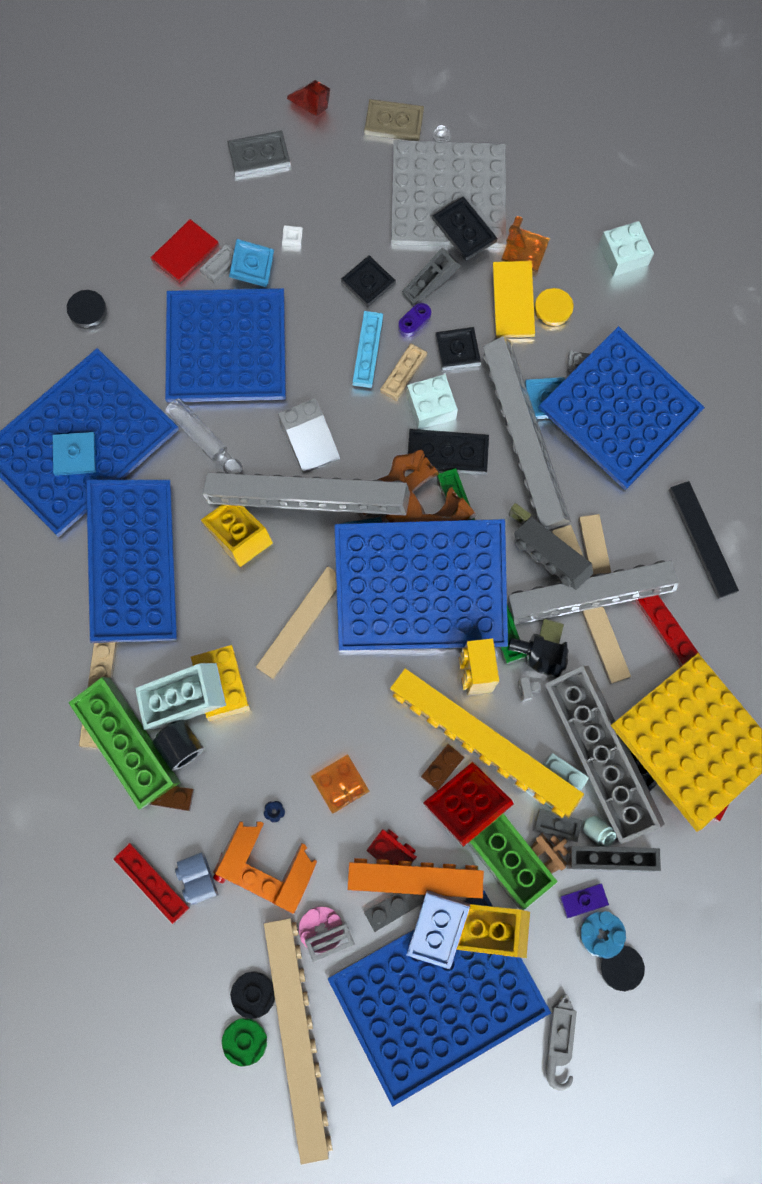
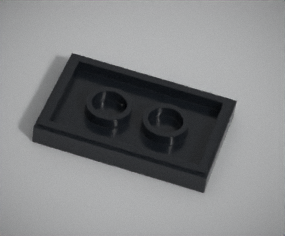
M464 196L432 216V220L465 261H468L497 242L498 238Z

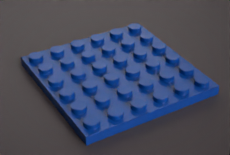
M284 288L167 291L166 402L286 400Z
M618 326L538 408L616 483L626 490L705 407Z

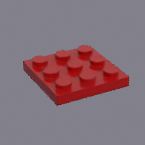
M473 762L423 802L425 807L463 847L514 805L512 799Z

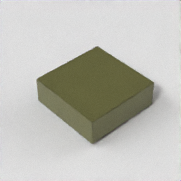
M514 503L508 515L523 525L530 519L532 514Z
M543 619L539 635L543 636L546 641L559 644L564 624Z

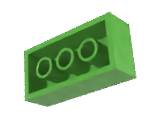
M504 813L468 843L520 910H525L558 882Z

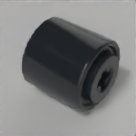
M184 720L173 722L163 728L152 742L171 771L184 767L204 750V747Z

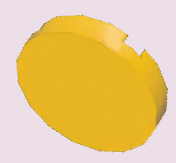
M550 288L538 295L534 310L538 319L540 318L543 323L558 326L564 324L571 317L574 305L572 298L567 292L562 289Z

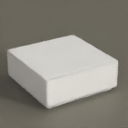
M284 225L282 246L301 248L303 227Z

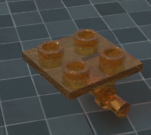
M516 216L513 225L509 227V236L506 240L507 246L501 260L505 262L532 261V271L538 272L550 238L520 229L523 219Z
M348 754L311 776L332 814L370 792Z

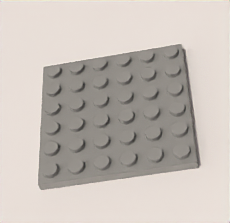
M394 140L391 244L453 246L432 220V216L464 196L498 238L497 242L490 247L505 248V144Z

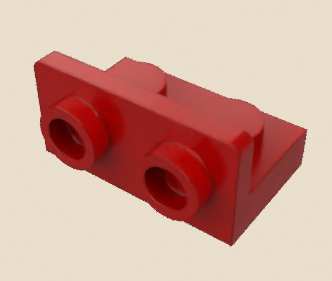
M382 829L366 850L376 860H390L389 865H398V861L413 863L417 858L414 855L416 850L407 843L404 845L397 841L398 836L390 829L387 831Z

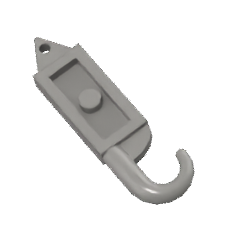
M565 994L557 1006L553 1007L548 1046L546 1077L549 1085L558 1091L568 1089L573 1082V1076H569L568 1081L564 1084L558 1083L555 1079L556 1066L567 1065L572 1059L577 1011L573 1009L568 994Z

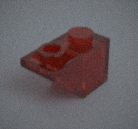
M314 80L289 94L287 99L311 114L318 116L328 109L330 88Z

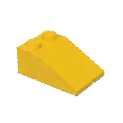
M221 505L201 519L204 526L239 567L273 544L266 528L244 506Z
M470 904L456 950L527 958L530 911Z

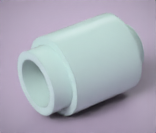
M593 816L585 821L584 833L599 846L609 847L614 843L616 839L614 829L601 818Z

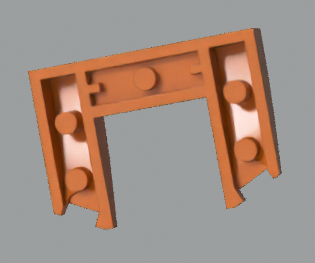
M239 821L213 873L294 914L317 861L309 859L304 852L307 847L301 843L282 882L246 863L264 823L256 821V827H243V821Z

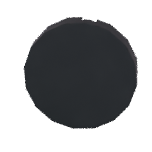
M81 290L73 294L67 303V314L78 327L90 328V326H96L104 320L107 313L106 303L103 297L96 291Z
M624 945L618 955L609 959H600L599 971L604 982L609 987L617 991L626 992L635 989L641 983L644 977L645 965L642 957L635 949Z
M257 971L247 972L238 977L230 993L235 1011L242 1017L249 1019L260 1018L267 1014L275 1001L272 980L264 973Z

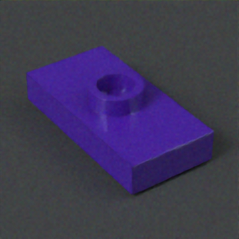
M602 883L560 896L566 918L609 905Z

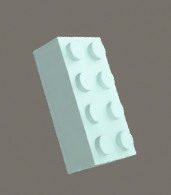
M199 663L135 688L144 730L162 729L173 722L187 720L226 706L217 663Z

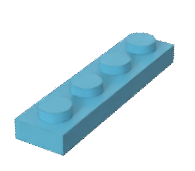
M364 311L353 386L372 388L383 313Z

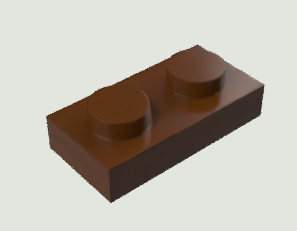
M447 744L422 774L421 778L438 791L465 757L451 745Z
M175 786L148 805L190 811L194 789Z

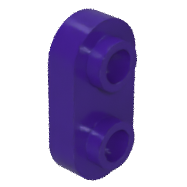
M425 303L416 304L399 320L398 330L400 334L405 337L415 335L430 320L431 308Z

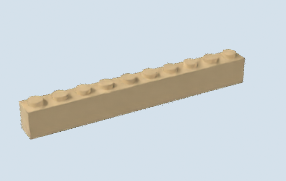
M292 918L264 923L300 1163L302 1165L329 1159V1151H333L331 1136H326L325 1127L329 1126L327 1111L322 1112L321 1102L325 1101L323 1087H318L317 1078L321 1077L319 1062L315 1063L313 1056L314 1053H317L315 1038L311 1039L310 1029H313L312 1016L307 1015L306 1006L309 1005L308 992H303L302 982H306L304 968H299L298 959H302L300 945H296L294 937L298 936L297 923H292Z

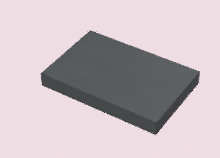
M282 130L227 141L235 177L290 166Z

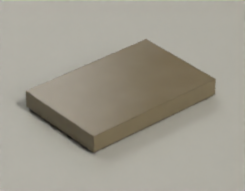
M369 99L364 135L419 141L424 106Z

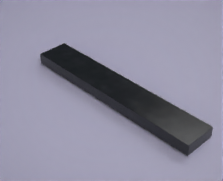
M690 481L671 487L669 489L717 598L720 599L737 593L739 589Z

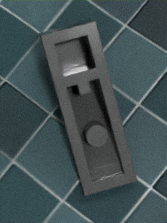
M441 248L402 292L416 305L449 280L462 265L448 251Z

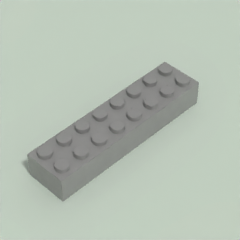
M581 666L546 683V688L620 844L665 825L629 748L610 726L615 722V719L589 666Z

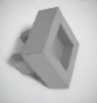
M529 676L518 680L522 702L530 701L533 698L532 693L542 690L540 681L530 683Z

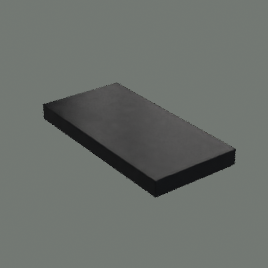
M409 429L408 454L423 450L424 458L426 457L437 471L446 472L456 468L458 473L487 474L489 435Z

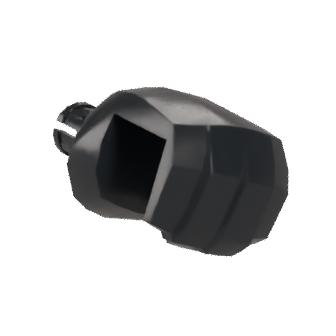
M533 634L529 642L512 637L509 640L508 650L526 654V664L538 673L558 678L562 671L566 670L569 652L567 642L558 644L546 641L543 636Z

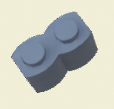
M201 852L177 862L178 868H175V873L178 880H182L185 889L182 890L186 903L190 902L191 905H196L218 896V891L204 853Z

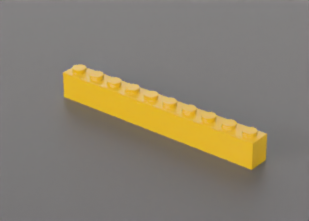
M406 668L391 686L390 690L394 694L392 697L401 704L406 702L411 706L409 709L417 716L424 715L428 718L426 722L436 729L439 726L445 730L443 734L453 741L457 739L462 742L461 747L469 753L474 751L479 754V760L488 766L493 764L498 768L497 772L506 779L508 777L516 781L515 785L524 792L528 789L534 794L533 798L542 805L545 802L553 807L551 811L560 818L565 816L569 819L583 799L584 793Z

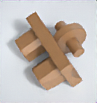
M541 833L537 836L531 849L538 857L544 852L548 854L550 859L543 864L551 874L559 869L562 871L566 868L567 863L558 853V850L563 856L569 853L564 847L568 842L567 839L564 838L559 841L553 835L550 838L555 845L553 846L546 836Z

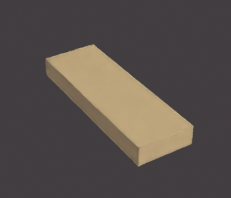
M410 343L381 387L380 392L398 401L426 358L427 352Z
M600 515L579 517L586 559L592 563L593 575L591 577L599 573L604 575L611 573Z

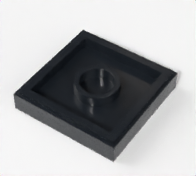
M370 255L341 278V282L367 307L396 284V280Z
M474 327L436 332L435 337L442 371L481 365Z

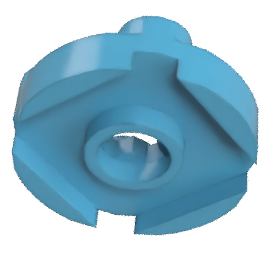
M608 911L596 912L584 921L581 928V941L584 948L591 955L609 959L618 955L623 949L626 941V930L621 920ZM602 929L609 932L607 941L603 938L598 939L599 930Z

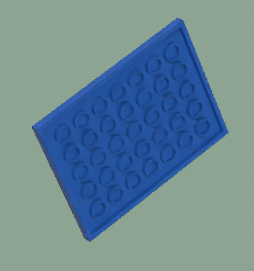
M96 348L0 431V479L59 537L87 512L86 480H123L179 430V427ZM94 432L96 473L55 476L53 473V435Z
M505 519L335 524L339 651L464 648L467 641L492 638L494 647H508Z
M484 890L483 898H468L463 901L472 905L493 907ZM413 929L328 978L392 1107L551 1014L522 958L456 950L451 968L447 969L407 956L414 932Z

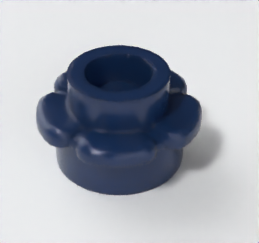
M279 801L268 802L264 807V817L274 823L280 821V818H283L285 815L282 803Z

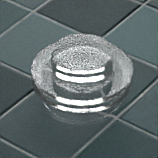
M443 125L438 126L433 132V140L435 142H449L451 140L449 128Z

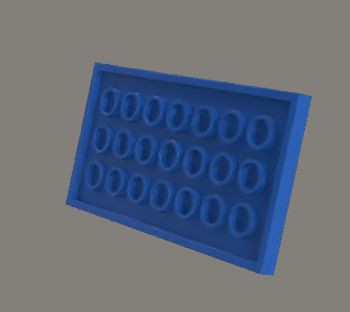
M86 480L90 643L176 641L170 480Z

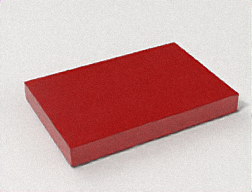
M189 219L151 256V261L180 284L219 243Z

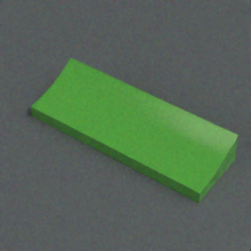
M101 677L69 702V705L139 810L181 783L152 743L153 740L144 730V727L111 678Z

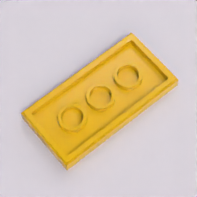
M532 261L493 262L495 337H535Z

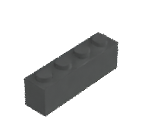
M531 517L514 532L516 546L521 551H527L535 562L542 563L550 574H556L565 586H571L577 590L593 575L592 563L534 518Z
M567 847L569 852L567 854V869L661 871L660 848Z

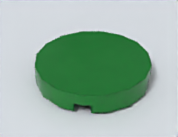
M240 1018L232 1022L225 1029L222 1037V1049L225 1057L232 1064L240 1067L257 1063L264 1055L267 1047V1034L264 1027L258 1021L249 1018Z

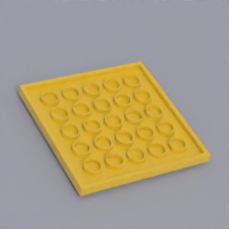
M699 653L689 659L610 725L696 832L702 830L762 774L761 727Z

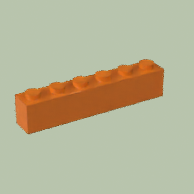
M354 858V863L349 862L347 890L425 895L428 890L443 896L483 898L484 871L478 870V866L465 865V869H456V864H443V868H434V863L421 862V866L418 867L412 866V862L398 861V865H389L390 860H376V864H369L367 859Z

